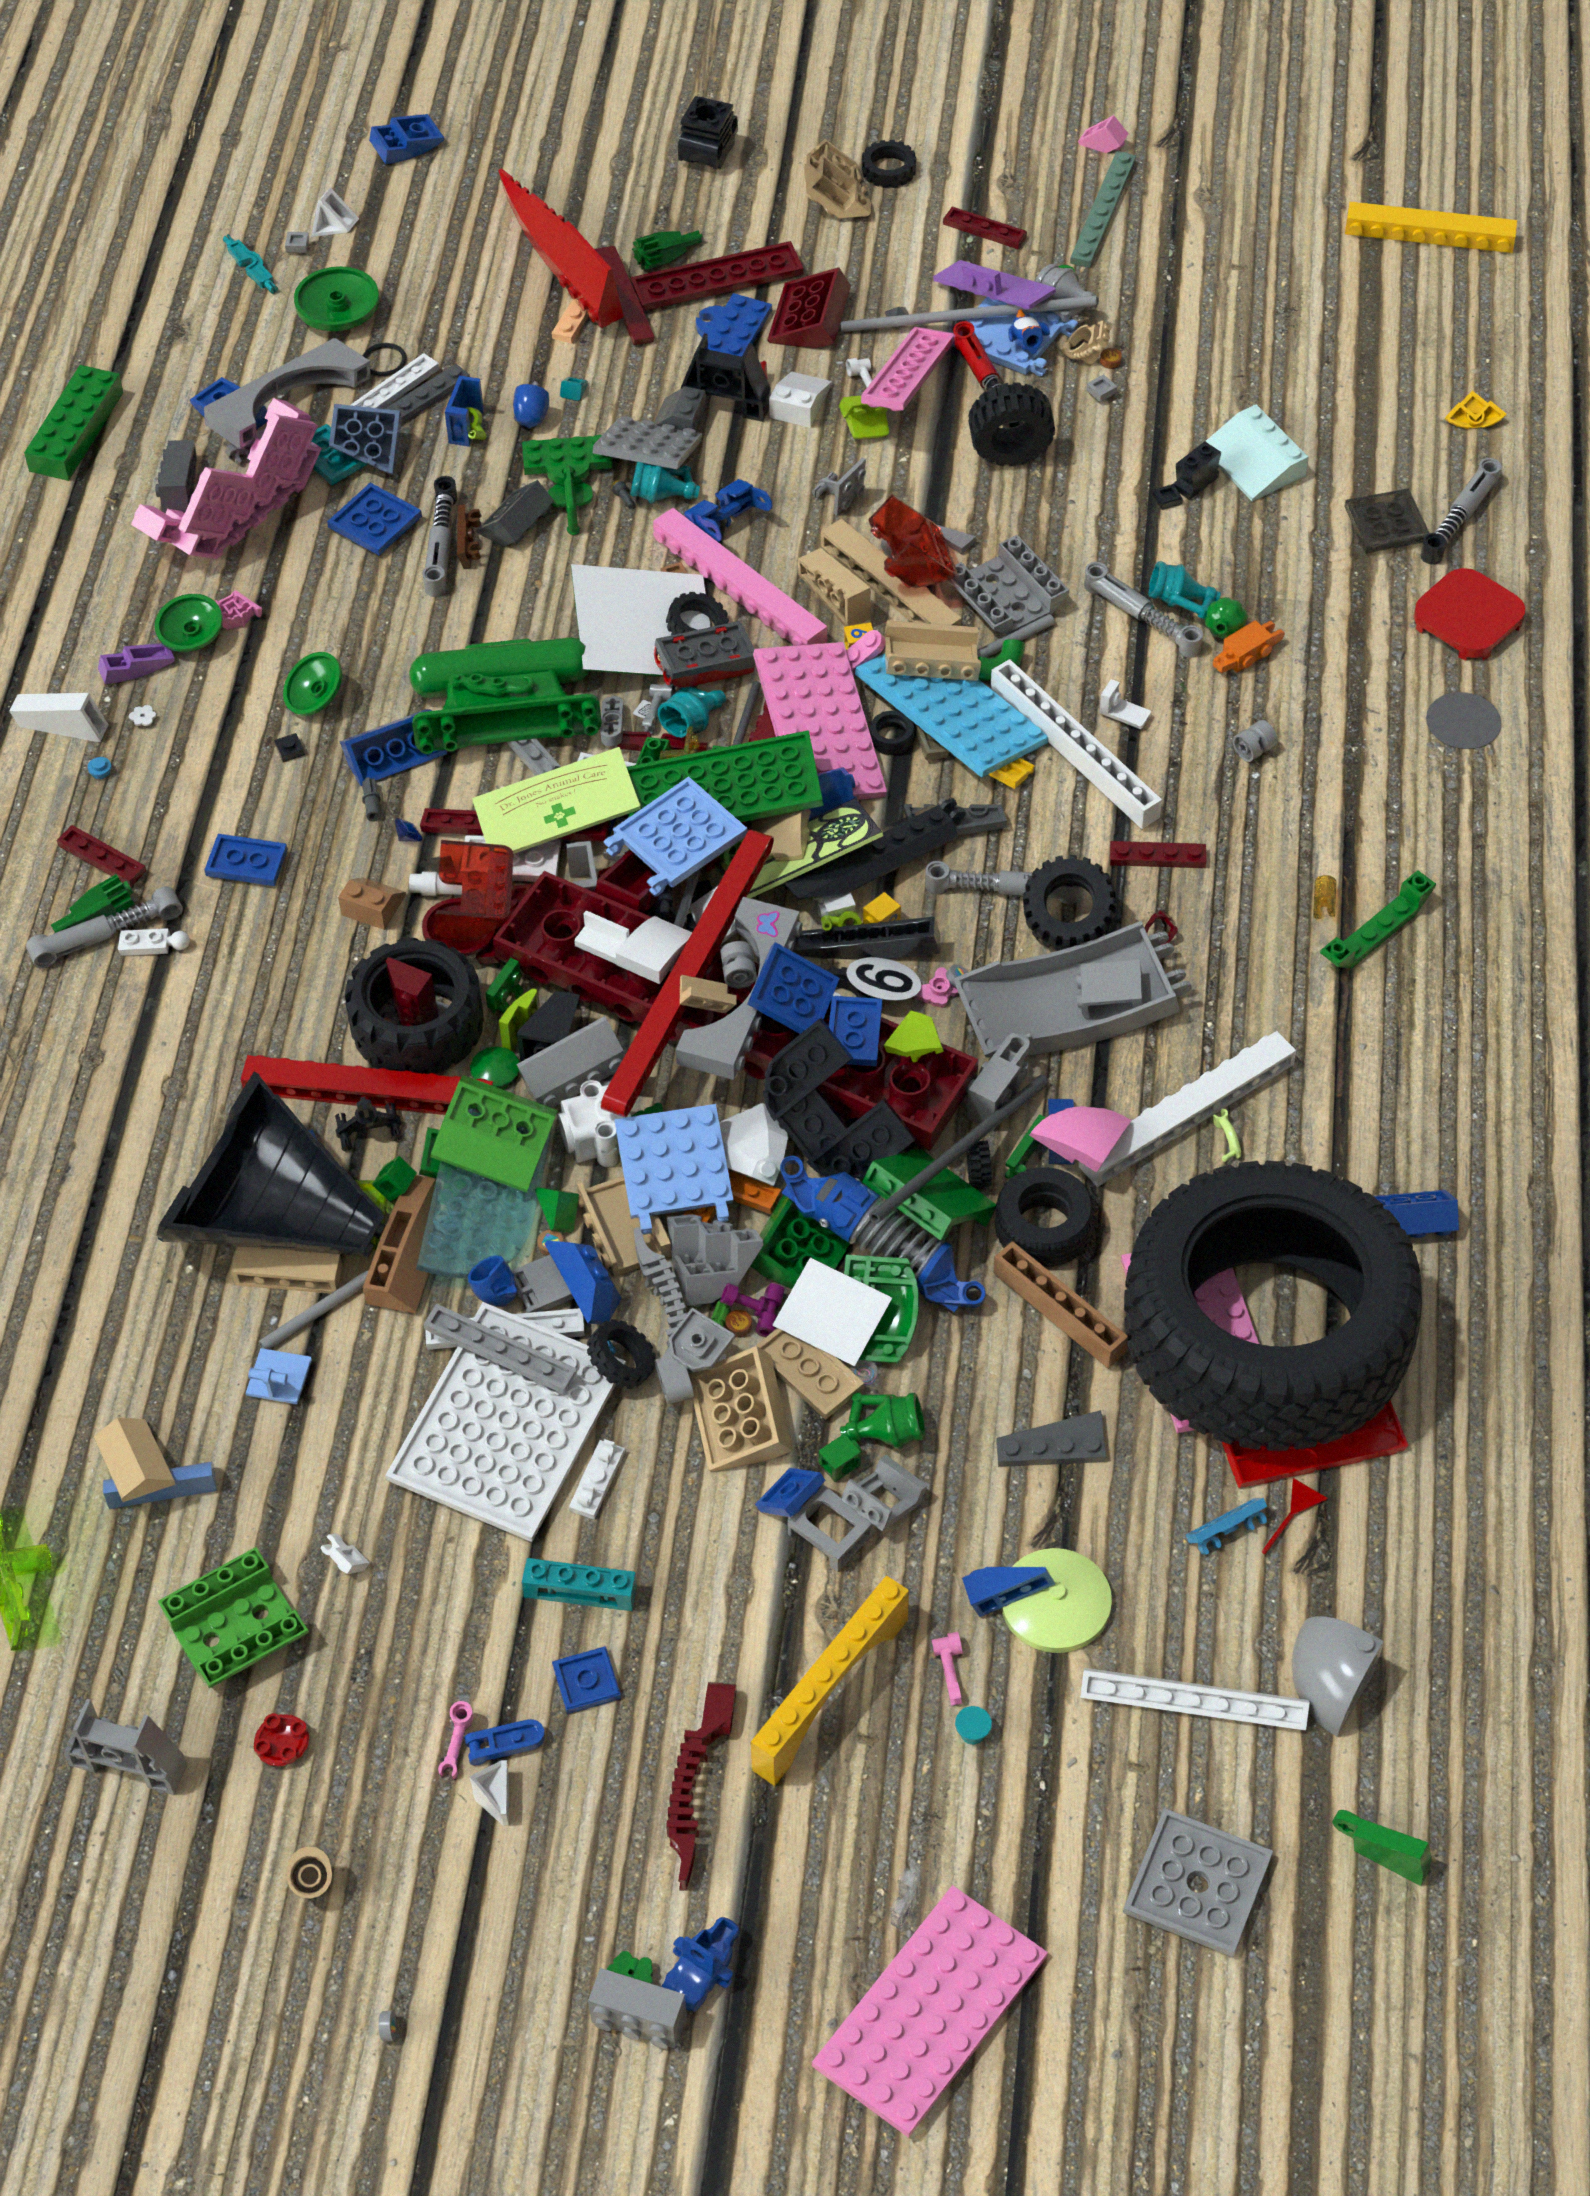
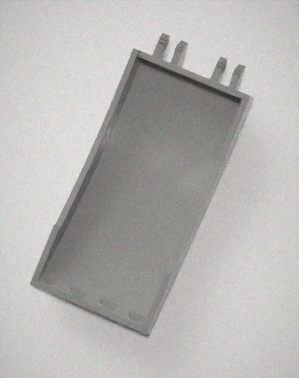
M1142 921L1067 949L1001 963L998 960L953 978L986 1058L992 1057L1011 1033H1020L1026 1036L1030 1041L1028 1055L1083 1046L1130 1032L1180 1012L1176 997L1189 992L1192 988L1189 981L1179 982L1186 977L1184 969H1176L1166 974L1159 959L1167 955L1169 956L1174 951L1172 943H1166L1169 939L1167 932H1159L1148 936ZM1140 959L1143 1005L1133 1008L1132 1002L1089 1006V1018H1084L1083 1008L1078 1009L1077 994H1082V990L1077 988L1076 977L1077 974H1081V964ZM1019 1043L1010 1046L1011 1051L1015 1053L1022 1047Z

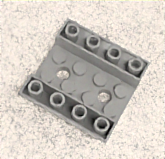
M1018 535L999 543L998 557L971 570L962 562L945 570L949 582L992 629L1006 635L1048 614L1052 615L1069 594V589ZM994 580V581H996L997 583L994 584V583H991V582H988V581ZM1015 608H1020V609H1022L1023 611L1020 612V611L1013 610V609H1015Z

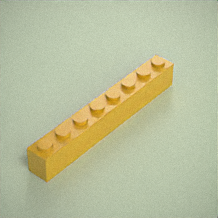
M1349 201L1345 234L1513 253L1517 220Z

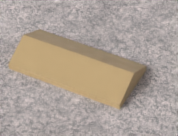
M117 1417L94 1436V1440L122 1502L175 1485L172 1474L145 1419Z

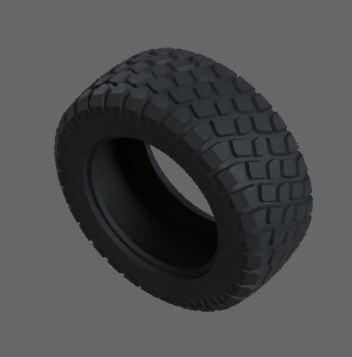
M1268 1160L1263 1165H1260L1258 1161L1240 1162L1236 1168L1231 1164L1213 1169V1174L1204 1172L1191 1178L1189 1185L1181 1184L1169 1193L1168 1199L1160 1201L1152 1210L1151 1217H1147L1131 1253V1263L1128 1266L1125 1287L1128 1288L1124 1292L1125 1330L1128 1336V1346L1133 1363L1137 1364L1136 1370L1144 1385H1151L1149 1392L1160 1404H1168L1167 1411L1178 1420H1188L1189 1427L1204 1435L1209 1432L1213 1433V1439L1228 1444L1237 1441L1239 1446L1259 1450L1260 1446H1266L1269 1451H1288L1289 1446H1293L1294 1449L1299 1450L1315 1447L1317 1441L1321 1444H1327L1340 1439L1343 1433L1351 1434L1365 1425L1366 1421L1372 1420L1383 1410L1385 1404L1389 1403L1398 1390L1399 1384L1402 1382L1410 1365L1420 1328L1422 1311L1420 1268L1412 1243L1405 1230L1400 1227L1399 1221L1389 1210L1384 1209L1383 1204L1367 1192L1363 1193L1360 1186L1347 1179L1339 1180L1338 1175L1323 1169H1318L1317 1172L1313 1171L1312 1166L1292 1163L1291 1166H1286L1285 1161ZM1252 1263L1281 1264L1313 1275L1329 1286L1342 1300L1351 1318L1338 1330L1320 1340L1297 1346H1267L1240 1339L1220 1328L1202 1311L1193 1294L1208 1279L1229 1268Z

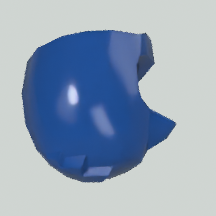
M523 384L517 386L514 391L513 400L515 421L519 425L528 428L542 423L549 408V393L537 385Z
M490 1256L480 1261L471 1269L468 1275V1282L472 1291L484 1303L496 1307H504L512 1302L517 1295L514 1273L502 1256Z

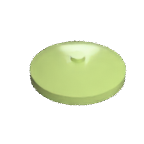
M1050 1548L1032 1552L1012 1566L1046 1567L1055 1581V1585L1001 1608L1007 1626L1022 1642L1041 1651L1065 1653L1087 1646L1102 1633L1109 1620L1112 1595L1105 1575L1090 1559L1067 1549Z

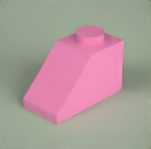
M1113 115L1086 129L1078 143L1081 146L1108 153L1122 148L1125 144L1124 140L1129 133Z

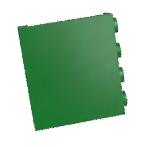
M920 1148L874 1160L862 1182L887 1200L936 1159ZM945 1168L897 1209L941 1241L947 1238L953 1225L975 1219L986 1227L996 1210V1204L948 1168Z

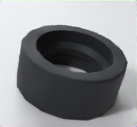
M890 710L876 715L871 721L870 735L874 748L886 755L902 754L909 750L914 741L913 721L900 711ZM886 727H898L903 729L906 734L900 738L888 739L881 736L878 732Z

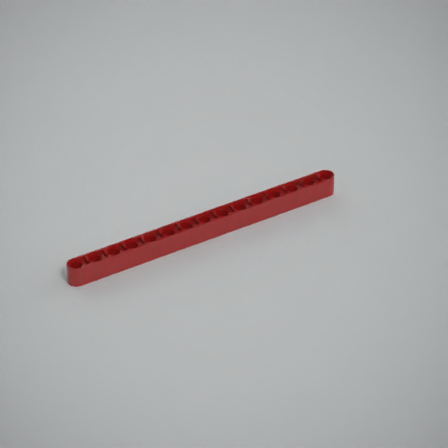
M751 829L747 832L607 1087L601 1101L602 1110L625 1118L631 1112L687 1008L686 1005L680 1004V976L686 975L703 979L735 919V914L742 898L747 897L769 857L773 848L774 837Z

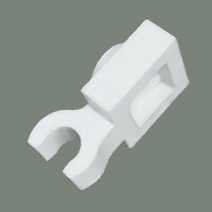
M337 1533L328 1534L327 1538L332 1542V1546L330 1544L322 1545L321 1550L324 1554L330 1555L341 1571L351 1574L366 1570L370 1562L353 1545L347 1546Z

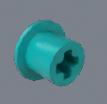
M978 1706L965 1707L956 1716V1730L964 1742L968 1744H979L991 1730V1717L983 1708Z

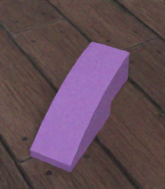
M162 643L124 646L123 653L100 655L98 670L104 684L117 683L157 671L173 663L175 658L171 649L165 647Z

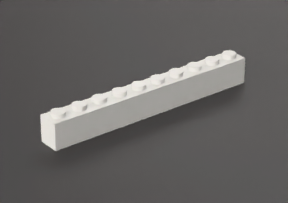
M1009 659L992 669L991 689L1039 727L1048 736V742L1141 829L1160 818L1162 799Z
M1278 1031L1269 1036H1263L1258 1043L1250 1048H1244L1234 1058L1226 1059L1213 1071L1205 1072L1192 1084L1184 1085L1179 1092L1172 1096H1166L1158 1105L1145 1109L1140 1116L1130 1122L1097 1173L1079 1162V1168L1099 1187L1293 1066L1296 1050Z

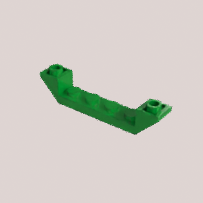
M1417 870L1402 883L1398 897L1346 940L1342 941L1338 937L1334 938L1320 950V954L1337 967L1353 968L1417 915L1436 887V883Z

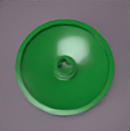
M343 266L329 267L313 272L299 283L294 293L295 309L300 319L313 328L325 331H343L365 323L376 312L380 300L377 284L371 276L361 270Z

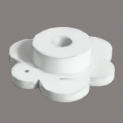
M150 705L135 707L134 712L129 714L130 721H133L136 726H149L153 722L152 719L156 717V713Z

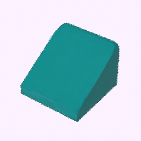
M567 377L561 381L560 397L579 401L585 392L588 381Z

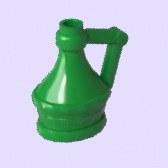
M855 1393L852 1395L853 1402L849 1422L845 1426L840 1427L841 1435L845 1434L850 1440L859 1442L862 1438H874L892 1445L896 1449H901L903 1445L914 1440L922 1441L925 1439L926 1433L923 1412L916 1393H909L907 1396H896L893 1394L861 1395V1393ZM879 1405L871 1415L859 1422L863 1406Z

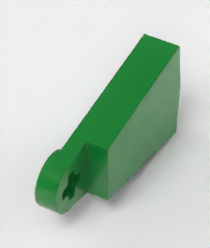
M1338 1810L1332 1823L1337 1830L1353 1838L1355 1852L1419 1886L1423 1884L1430 1870L1432 1859L1428 1842L1361 1819L1347 1810Z

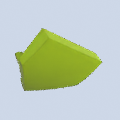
M910 1011L884 1044L888 1053L905 1057L911 1056L913 1063L917 1062L924 1054L932 1053L933 1051L936 1054L943 1052L932 1017L915 1011Z

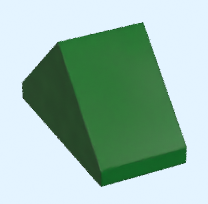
M537 1187L535 1193L550 1230L572 1233L575 1226L579 1194L559 1189Z

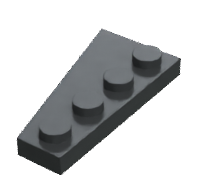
M903 804L905 817L923 809L921 807H912V804ZM924 804V808L934 804ZM956 804L953 810L960 808V806ZM971 804L969 808H963L966 812L965 816L954 823L958 836L1007 828V819L1002 805Z
M1101 1410L996 1438L998 1467L1106 1462Z

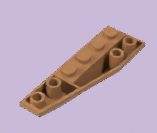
M416 1175L406 1192L398 1197L378 1243L363 1285L366 1304L417 1313L431 1273L436 1179Z

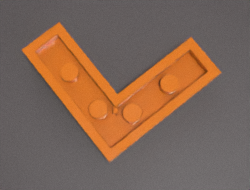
M728 1170L733 1201L768 1214L773 1212L782 1195L781 1189ZM711 1206L686 1210L683 1215L693 1214L701 1216L702 1222L711 1223L716 1214V1208Z

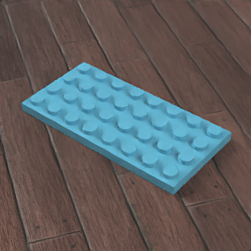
M885 653L856 667V676L981 778L1048 743V736L1039 727L979 679L974 681L886 674Z

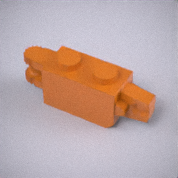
M1254 620L1224 639L1223 651L1213 659V666L1220 673L1231 669L1238 673L1244 668H1249L1255 661L1268 656L1272 651V646L1283 639L1285 632L1279 629L1271 633L1275 628V624L1272 621L1260 625Z

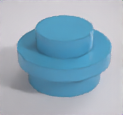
M96 757L88 763V771L94 778L103 779L110 774L112 766L107 758Z

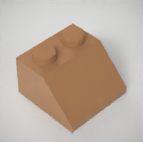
M364 877L351 879L338 897L341 915L385 930L405 898L406 892Z

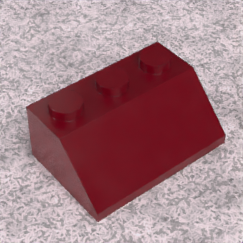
M388 957L386 964L392 998L400 1024L402 1026H416L438 1018L432 974Z

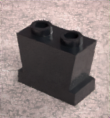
M1204 441L1176 463V481L1173 484L1179 494L1190 500L1219 478V471L1217 469L1222 452Z

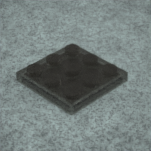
M1409 488L1345 500L1344 507L1365 553L1423 543L1424 537L1429 534Z

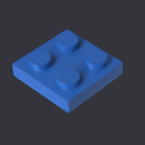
M789 1468L755 1505L762 1513L785 1517L794 1516L801 1510V1506L819 1491V1487L826 1480L820 1472Z

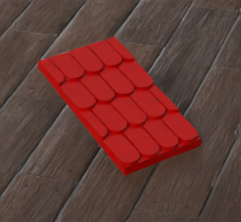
M1391 1400L1385 1404L1382 1411L1372 1420L1366 1421L1365 1425L1351 1434L1343 1433L1340 1439L1327 1444H1321L1317 1441L1316 1446L1296 1450L1293 1446H1289L1288 1451H1269L1266 1446H1260V1449L1256 1450L1240 1447L1237 1441H1233L1232 1444L1222 1442L1238 1488L1279 1481L1282 1478L1310 1474L1316 1470L1393 1455L1404 1451L1409 1446Z

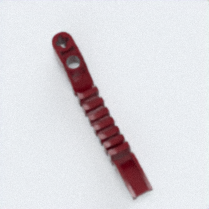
M708 1682L701 1728L697 1731L685 1730V1743L680 1745V1756L677 1757V1768L674 1770L675 1781H672V1794H670L669 1798L670 1807H668V1820L666 1822L670 1847L677 1852L681 1859L678 1882H680L679 1891H687L695 1860V1838H699L698 1820H695L692 1816L694 1808L691 1804L693 1799L691 1789L696 1786L694 1775H700L701 1768L699 1767V1762L707 1763L708 1756L705 1753L707 1746L722 1735H731L737 1693L736 1684Z

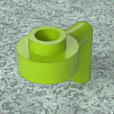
M467 407L471 429L468 433L469 438L485 440L487 435L480 426L482 423L481 412L478 409ZM474 415V422L472 423L471 417Z
M845 911L839 917L824 915L821 918L822 928L828 931L832 926H847L845 924L847 919H853V925L862 924V920L858 913Z

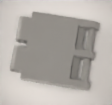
M551 1255L512 1270L517 1286V1296L520 1299L522 1298L526 1305V1313L543 1312L574 1299ZM527 1296H529V1298H530V1300H531V1302H532V1306H531V1304H530V1302H529Z

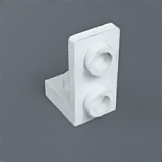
M1111 679L1101 694L1099 713L1142 729L1149 719L1151 711L1120 699V682Z

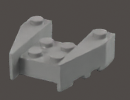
M90 1699L85 1701L64 1752L69 1766L93 1773L96 1772L99 1764L141 1775L144 1777L148 1788L171 1795L175 1794L187 1766L183 1753L148 1715L143 1716L139 1728L133 1725H126L124 1727L115 1724L108 1718H98Z

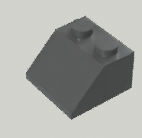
M684 386L664 399L654 424L657 426L669 424L675 426L677 430L683 431L685 428H690L697 432L706 412L705 390Z

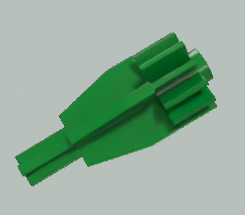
M699 230L681 235L680 231L650 234L635 239L636 241L633 242L635 248H632V251H634L633 257L638 261L637 265H641L642 270L667 264L687 252L685 247L701 243L703 235L699 233Z
M117 874L90 888L69 907L71 913L51 924V927L57 933L101 915L107 917L110 915L116 916L117 912L121 914L123 910L126 911L129 907L131 908L135 905L130 897L133 891L127 881L122 883Z

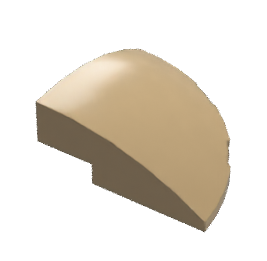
M810 809L757 819L750 825L748 831L751 829L774 837L773 848L769 856H774L776 861L803 859L810 836L807 826Z

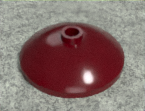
M465 898L447 899L435 904L427 911L422 921V933L425 941L426 938L441 941L448 948L454 947L465 956H470L484 950L491 943L495 935V920L485 906L474 900Z

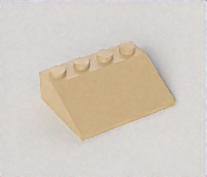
M755 1346L717 1362L713 1369L688 1374L693 1388V1403L710 1472L769 1461L793 1451L770 1354Z

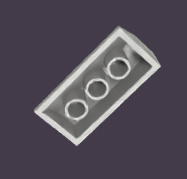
M604 1016L518 1063L517 1067L533 1101L554 1108L562 1100L579 1094L581 1085L589 1080L600 1082L616 1073L625 1053L608 1020Z

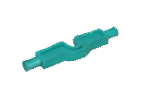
M227 234V237L225 235L223 241L227 244L228 253L235 259L238 266H247L245 269L247 276L255 281L260 288L266 287L271 294L276 293L278 287L274 284L273 276L264 267L261 256L254 251L248 250L240 240L234 241L229 234Z

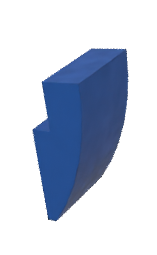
M422 114L393 117L390 120V125L371 127L369 141L383 162L391 164L411 159L431 150L444 141V136L430 116Z
M221 377L191 398L190 403L204 417L205 406L241 387ZM264 405L255 417L256 430L268 422L265 419L267 409Z

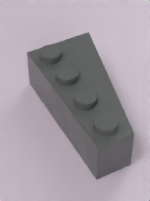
M195 440L168 441L167 448L163 449L164 461L160 463L161 472H158L159 484L155 486L156 497H160L162 512L166 513L167 509H173L185 513L191 501V496L194 493V479L196 478L197 467Z

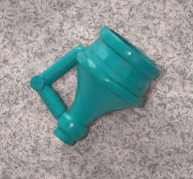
M637 462L630 496H639L648 500L650 504L675 495L683 496L686 499H697L700 486L693 482L690 472L691 467L685 465L678 469ZM673 476H681L684 482L678 480Z
M1163 561L1156 563L1148 589L1150 598H1158L1167 603L1169 607L1179 605L1196 613L1202 619H1205L1208 606L1212 602L1218 601L1221 596V592L1216 591L1214 587H1204L1194 580L1184 565H1167ZM1190 600H1201L1203 603L1199 605Z
M681 687L673 696L659 706V721L663 728L675 737L682 738L689 736L691 733L703 732L709 724L711 710L720 708L725 703L726 696L721 690L706 692L694 687Z

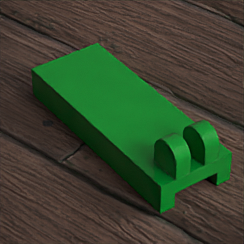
M1038 1115L1006 1162V1166L1009 1169L1005 1174V1178H1013L1018 1173L1027 1170L1025 1164L1040 1144L1039 1141L1029 1135L1046 1117Z

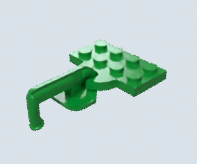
M602 435L523 441L524 474L547 473L548 478L557 483L548 490L549 495L554 500L551 505L554 507H566L567 532L570 535L578 534L580 527L578 526L576 506L589 504L593 500L592 487L582 481L589 476L590 470L612 468L611 457L593 453V445Z

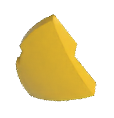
M1472 390L1444 419L1464 429L1487 428L1501 421L1507 414L1492 401L1487 403Z

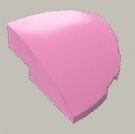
M1072 1107L1046 1117L1032 1130L1029 1136L1071 1163L1076 1159L1097 1173L1132 1120L1104 1108Z

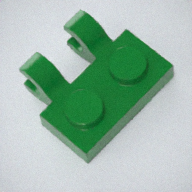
M513 958L508 960L485 992L487 1008L491 1009L492 1013H495L497 1009L502 1014L505 1013L510 1007L506 1002L510 992L515 995L516 1000L524 993V989L519 985L522 977L519 961Z

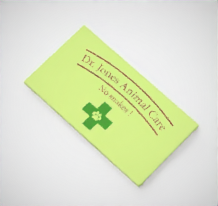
M620 747L472 798V803L475 806L489 851V858L492 861L641 809V804L636 796Z

